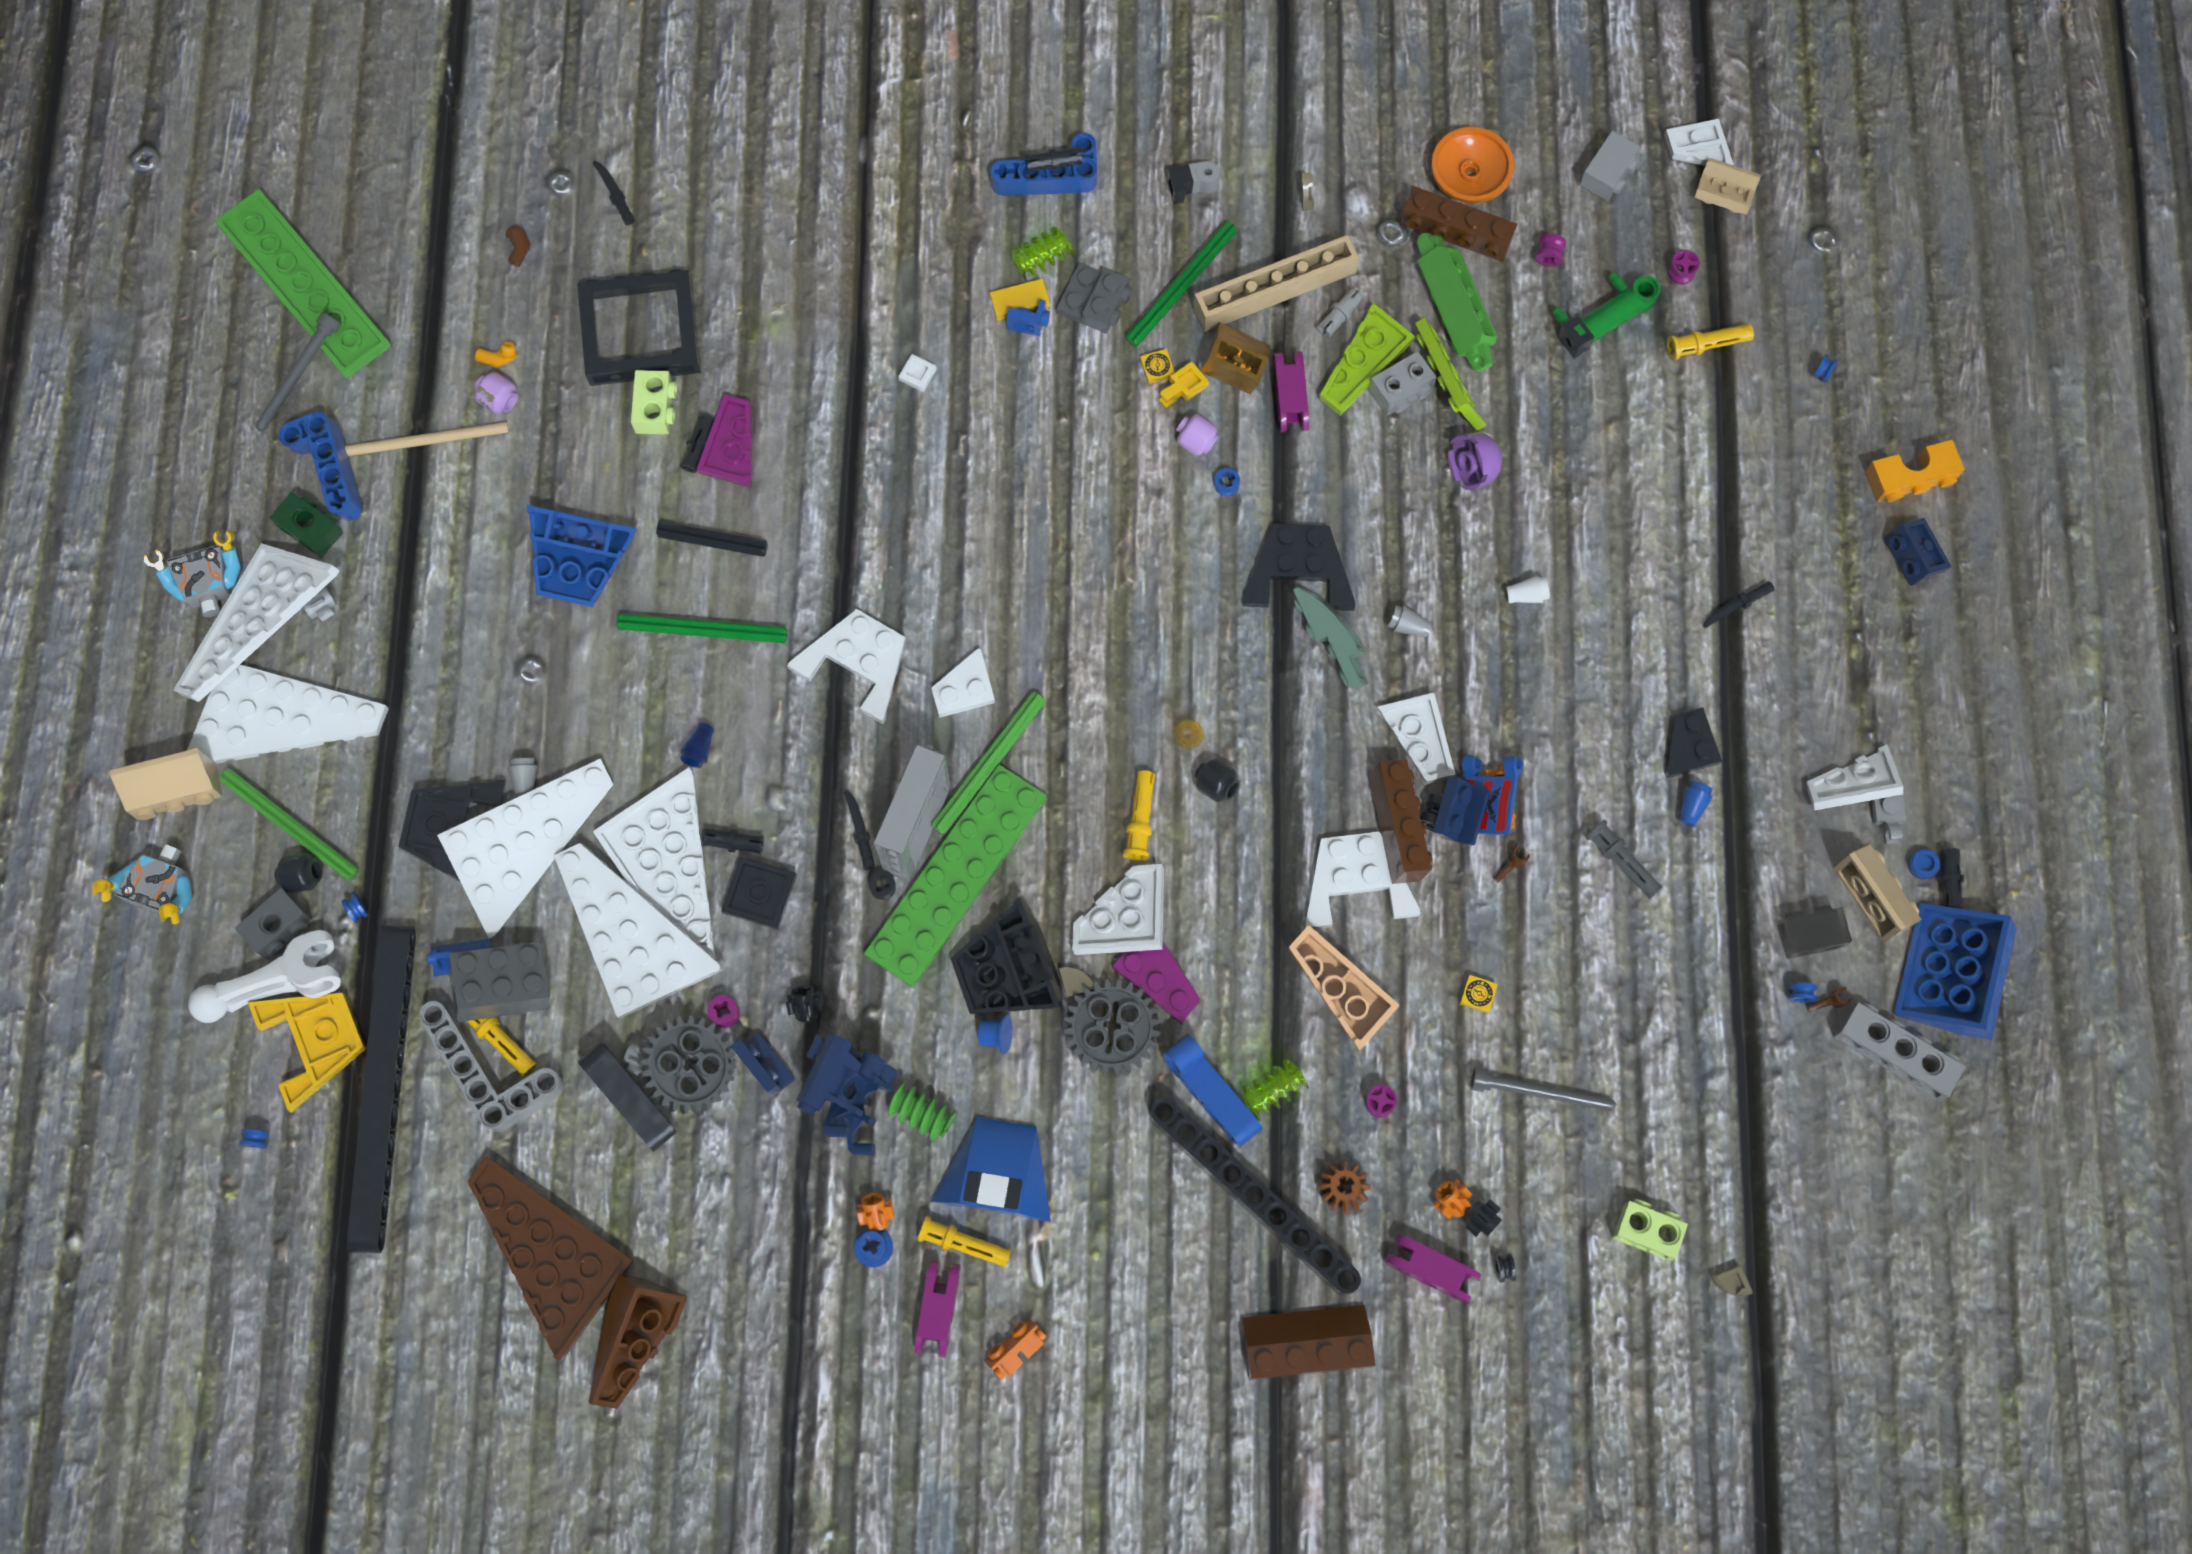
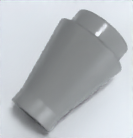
M1395 605L1387 621V627L1392 628V632L1417 635L1424 638L1428 636L1432 626V622L1424 619L1404 605L1401 607Z
M534 758L511 759V766L508 767L515 798L534 790L537 765H534Z

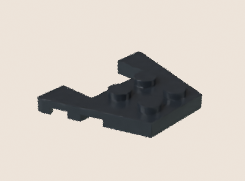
M1272 524L1246 591L1243 607L1269 608L1270 580L1329 582V604L1336 610L1354 611L1355 600L1330 526Z
M500 779L487 783L475 782L462 786H442L411 790L398 846L399 849L460 882L437 835L466 822L470 803L493 807L502 805L506 780Z

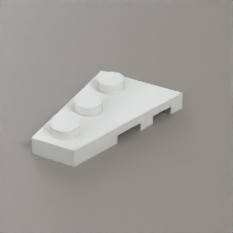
M1434 693L1378 706L1379 712L1427 784L1446 780L1449 776L1456 777Z
M1886 744L1878 748V752L1869 757L1863 755L1856 758L1855 763L1843 769L1837 767L1807 781V791L1815 811L1902 795L1903 784L1889 747Z

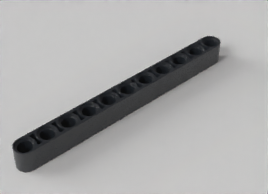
M383 925L379 935L347 1233V1249L349 1253L380 1254L385 1245L416 946L414 926Z

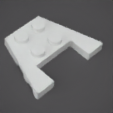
M856 609L792 659L787 667L808 681L812 680L826 658L875 685L860 707L861 712L884 724L906 638Z
M1380 832L1321 838L1305 928L1308 925L1313 929L1332 927L1330 896L1379 890L1389 891L1393 919L1420 916V908L1407 883L1392 884Z

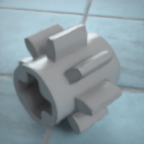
M325 586L303 608L311 619L318 616L323 622L334 615L332 607L337 605V603Z
M643 1039L640 1045L632 1043L623 1059V1063L628 1065L626 1071L635 1077H638L640 1072L645 1071V1066L637 1064V1061L646 1059V1055L639 1052V1049L649 1047Z

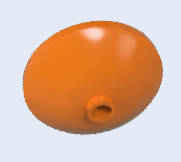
M1464 127L1448 133L1439 141L1433 152L1431 170L1439 188L1451 198L1465 203H1483L1498 197L1508 187L1514 172V158L1507 143L1494 132L1479 127ZM1471 172L1474 176H1468L1466 173Z

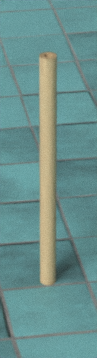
M500 422L345 445V450L349 457L509 433L508 422Z

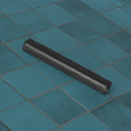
M660 521L656 529V534L659 538L761 557L766 556L768 550L767 541L664 521Z

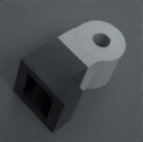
M1204 161L1169 168L1167 184L1173 205L1183 203L1185 195L1214 192L1218 187L1220 177L1218 165L1211 161Z

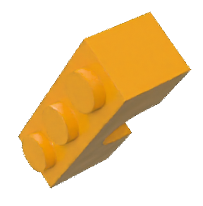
M1953 439L1926 446L1918 456L1921 471L1908 469L1903 464L1900 454L1872 461L1865 474L1876 502L1884 500L1894 502L1909 493L1920 495L1929 491L1931 487L1940 485L1941 488H1945L1955 484L1965 469Z

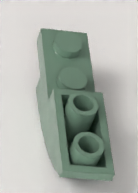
M1295 588L1293 590L1296 595L1294 603L1301 614L1304 613L1308 621L1306 629L1313 640L1316 639L1317 642H1330L1328 650L1333 659L1338 660L1342 668L1339 673L1344 684L1352 689H1360L1368 685L1369 683L1357 659L1367 654L1353 628L1333 606L1320 596L1304 588Z

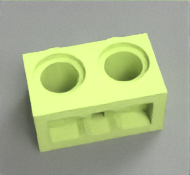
M635 370L631 424L636 434H669L670 424L674 425L675 409L671 405L672 399L677 397V383L672 381L669 371ZM654 387H662L656 393L650 392ZM654 412L660 413L659 416L654 419L648 418L649 415Z
M1639 1199L1625 1203L1612 1239L1669 1262L1675 1260L1688 1226L1687 1223L1680 1221L1681 1216L1669 1211H1663V1213L1651 1209V1204ZM1631 1215H1637L1642 1219L1643 1227L1640 1231L1631 1227L1629 1222ZM1661 1226L1667 1227L1671 1231L1672 1239L1670 1242H1665L1660 1238L1659 1228Z

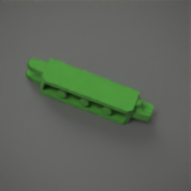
M1420 234L1417 239V246H1419L1422 257L1417 261L1421 268V276L1427 282L1431 291V299L1439 309L1442 316L1441 322L1451 337L1452 348L1458 356L1467 357L1475 372L1482 373L1494 365L1490 347L1496 343L1497 334L1461 251L1446 247L1445 242H1443L1439 235Z

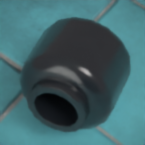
M1212 759L1207 763L1200 764L1195 772V778H1197L1196 789L1215 802L1230 800L1239 788L1240 783L1237 772L1219 759Z
M309 853L286 855L280 859L274 876L276 882L287 893L310 891L321 880L322 867L320 862Z

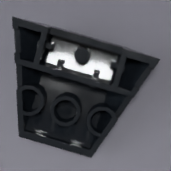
M1022 897L1017 898L1006 912L1001 916L998 915L987 929L980 935L977 934L950 958L970 1014L1062 1008L1061 981L1041 927Z

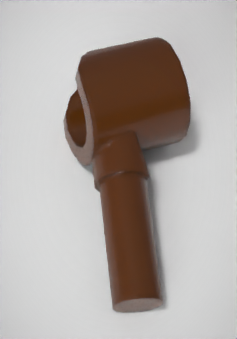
M1522 846L1515 847L1509 856V861L1493 877L1497 883L1515 867L1520 868L1528 861L1530 854L1525 859H1519L1516 856V853Z
M1840 987L1831 992L1829 997L1808 1004L1806 1007L1808 1012L1831 1005L1841 1008L1850 1003L1852 999L1842 1001L1838 993L1845 991L1847 988Z

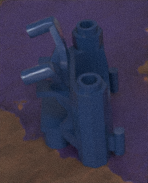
M829 1033L825 1042V1038L816 1035L806 1056L814 1060L816 1056L818 1057L796 1099L799 1102L797 1108L813 1116L816 1111L820 1112L825 1100L831 1102L829 1113L822 1125L823 1133L828 1137L847 1138L848 1149L853 1155L874 1156L875 1144L857 1143V1130L863 1122L875 1126L877 1122L870 1116L865 1115L864 1104L868 1096L875 1093L878 1088L891 1093L893 1089L890 1086L898 1071L887 1065L885 1060L865 1051L862 1055L852 1047L853 1044L838 1035Z

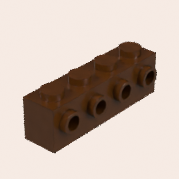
M1416 186L1412 188L1400 225L1422 233H1429L1432 236L1439 235L1446 242L1504 262L1517 227V223Z
M1407 759L1380 761L1368 775L1392 884L1420 882L1432 870L1433 859L1431 853L1427 850L1425 841L1426 828L1421 823L1419 814L1420 801L1415 796L1413 788L1414 774L1409 769Z

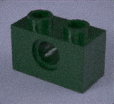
M291 492L269 518L281 531L322 559L343 534L336 525L339 521L328 511L325 510L321 513L315 509L317 505L307 496L303 495L300 498ZM313 519L311 525L303 527L306 521Z

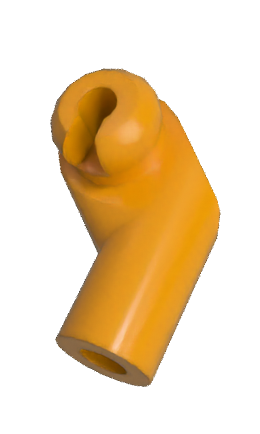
M504 342L500 346V350L495 353L479 348L475 354V361L500 368L515 360L517 356L516 346L512 342Z

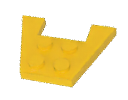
M344 993L326 994L318 998L304 996L248 1002L258 1030L264 1031L284 1021H288L306 1069V1072L278 1084L286 1108L291 1113L366 1049L347 996Z

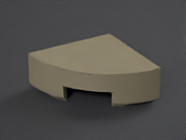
M1311 172L1301 173L1299 188L1303 211L1314 208L1311 190L1313 176Z
M1071 967L1059 968L1067 998L1084 994V987L1091 992L1094 991L1093 981L1084 972Z
M1741 1264L1710 1276L1714 1284L1727 1294L1746 1296L1753 1293Z

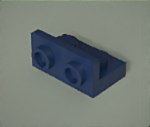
M1925 518L1903 523L1884 537L1886 544L1910 586L1916 585L1926 577L1943 573L1952 567Z
M1449 776L1433 833L1449 841L1471 846L1475 845L1490 790L1471 785L1458 777Z
M756 1034L746 1043L739 1039L731 1045V1048L771 1098L795 1080L794 1076L760 1034Z

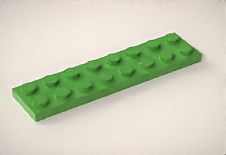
M260 189L214 220L221 231L311 338L317 331L315 327L318 322L316 320L321 312L342 324L336 334L332 333L330 337H326L320 349L346 379L391 347L389 341Z
M999 764L865 951L864 956L914 989L1047 800V795Z

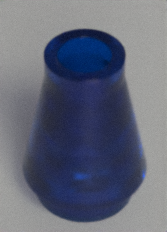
M698 723L696 730L680 750L682 762L694 768H701L703 763H707L714 733L712 726L706 723Z

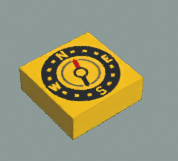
M1167 349L1140 356V362L1148 385L1170 379V376L1175 373Z
M1469 975L1460 1005L1488 1014L1498 984Z

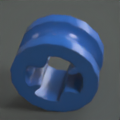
M1827 354L1824 355L1813 375L1815 378L1821 377L1825 383L1838 362L1837 359L1830 360Z
M1223 468L1215 474L1214 486L1217 493L1227 497L1236 494L1239 490L1240 478L1235 470ZM1229 477V481L1232 478L1231 486L1225 487V483L1222 486V478Z
M353 893L351 899H343L341 902L350 918L356 923L359 921L360 916L367 917L369 914L358 895Z
M1798 982L1789 985V989L1793 991L1792 995L1789 996L1790 1001L1800 1003L1817 1001V996L1814 995V991L1817 990L1816 984Z
M253 1129L241 1130L244 1138L239 1141V1145L260 1149L267 1148L265 1138L269 1137L270 1133Z

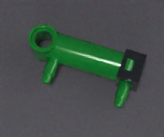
M1616 272L1610 273L1608 278L1619 293L1615 297L1581 318L1577 316L1572 320L1560 307H1556L1553 310L1556 320L1562 326L1558 339L1575 359L1589 350L1591 344L1639 313L1650 311L1660 293L1659 282L1654 277L1641 276L1634 281L1632 286L1628 287ZM1639 292H1645L1649 297H1644Z

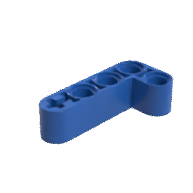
M1084 132L1074 136L1072 148L1080 147V149H1088L1089 151L1079 153V155L1082 154V165L1060 167L1058 171L1046 169L1027 173L1025 159L997 161L990 170L992 190L1002 196L1086 193L1092 191L1097 186L1095 138L1091 134ZM1088 173L1090 175L1087 177H1083L1080 174ZM1055 174L1063 175L1060 178L1053 177ZM1028 175L1035 176V178L1033 179H1027L1025 177Z
M314 412L284 424L278 433L280 442L297 454L311 452L328 510L347 521L358 518L362 511V503L339 425L320 412ZM325 424L324 429L319 433L320 428ZM299 434V438L294 442L295 437ZM332 450V454L327 458V453ZM340 475L339 480L334 484L335 478Z
M1187 1033L1164 1052L1163 1060L1238 1148H1241L1261 1131L1263 1127L1204 1058L1205 1054L1202 1048Z

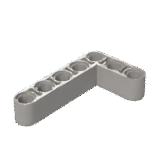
M429 1001L421 1007L419 1018L479 1121L489 1130L494 1132L506 1131L563 1093L565 1087L563 1078L550 1068H542L500 1094L458 1022H456L452 1012L437 1001ZM441 1010V1019L437 1023H431V1015L435 1011ZM451 1035H456V1044L451 1048H446V1039ZM471 1060V1069L466 1073H460L461 1063ZM548 1077H554V1086L550 1090L543 1091V1081ZM480 1085H486V1094L482 1098L476 1099L474 1095L476 1088ZM527 1093V1104L523 1107H517V1097L520 1094ZM495 1110H501V1120L498 1123L490 1124L491 1113Z

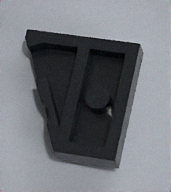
M1704 708L1674 716L1671 730L1672 739L1668 751V767L1665 772L1666 778L1719 765L1722 759Z

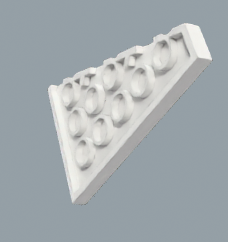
M261 543L173 691L199 702L333 580L339 573V570L331 564Z
M239 665L210 691L187 750L198 748L214 763L218 764L230 759L241 760L258 757L259 754L278 751L280 753L290 751L293 748L303 749L324 745L325 742L342 739L348 741L359 736H376L380 733L389 708L384 704Z
M601 759L437 835L489 939L495 937L545 871L554 862V855L560 853L585 820L612 788L613 783Z
M688 767L595 829L593 833L625 880L715 959L694 775Z
M576 844L554 855L617 1018H623L724 970L721 963L710 956L698 943H695L687 933L656 909L657 907L650 901H647L626 880L618 876L584 844Z

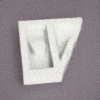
M1719 119L1666 129L1664 137L1672 159L1706 166L1708 159L1712 158L1734 165Z
M981 649L975 650L932 687L939 718L995 703Z

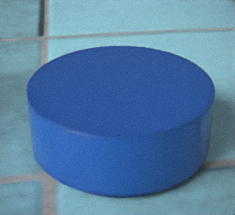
M1919 849L1910 856L1908 869L1914 877L1926 880L1933 877L1939 871L1940 860L1932 850Z

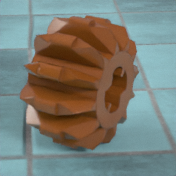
M1342 1161L1339 1171L1337 1166L1332 1163L1329 1165L1331 1174L1322 1172L1320 1177L1328 1183L1319 1184L1318 1190L1328 1191L1327 1194L1321 1197L1322 1202H1327L1329 1199L1333 1200L1330 1210L1334 1211L1339 1203L1341 1204L1342 1214H1346L1348 1212V1203L1354 1211H1357L1360 1208L1357 1200L1361 1202L1368 1200V1197L1360 1191L1370 1190L1371 1185L1360 1182L1368 1176L1366 1172L1358 1176L1355 1174L1359 1167L1358 1164L1355 1163L1351 1170H1347V1161ZM1340 1180H1344V1184L1346 1181L1351 1184L1348 1190L1349 1194H1345V1191L1342 1193L1338 1191L1337 1188L1340 1185Z

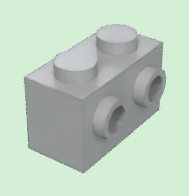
M1612 131L1585 170L1580 186L1609 201L1613 193L1619 194L1627 181L1624 177L1627 172L1632 174L1638 166L1640 159L1637 155L1641 146Z
M1417 351L1372 377L1369 391L1388 416L1393 412L1400 413L1409 407L1410 402L1417 398L1422 400L1429 396L1434 390L1437 377Z

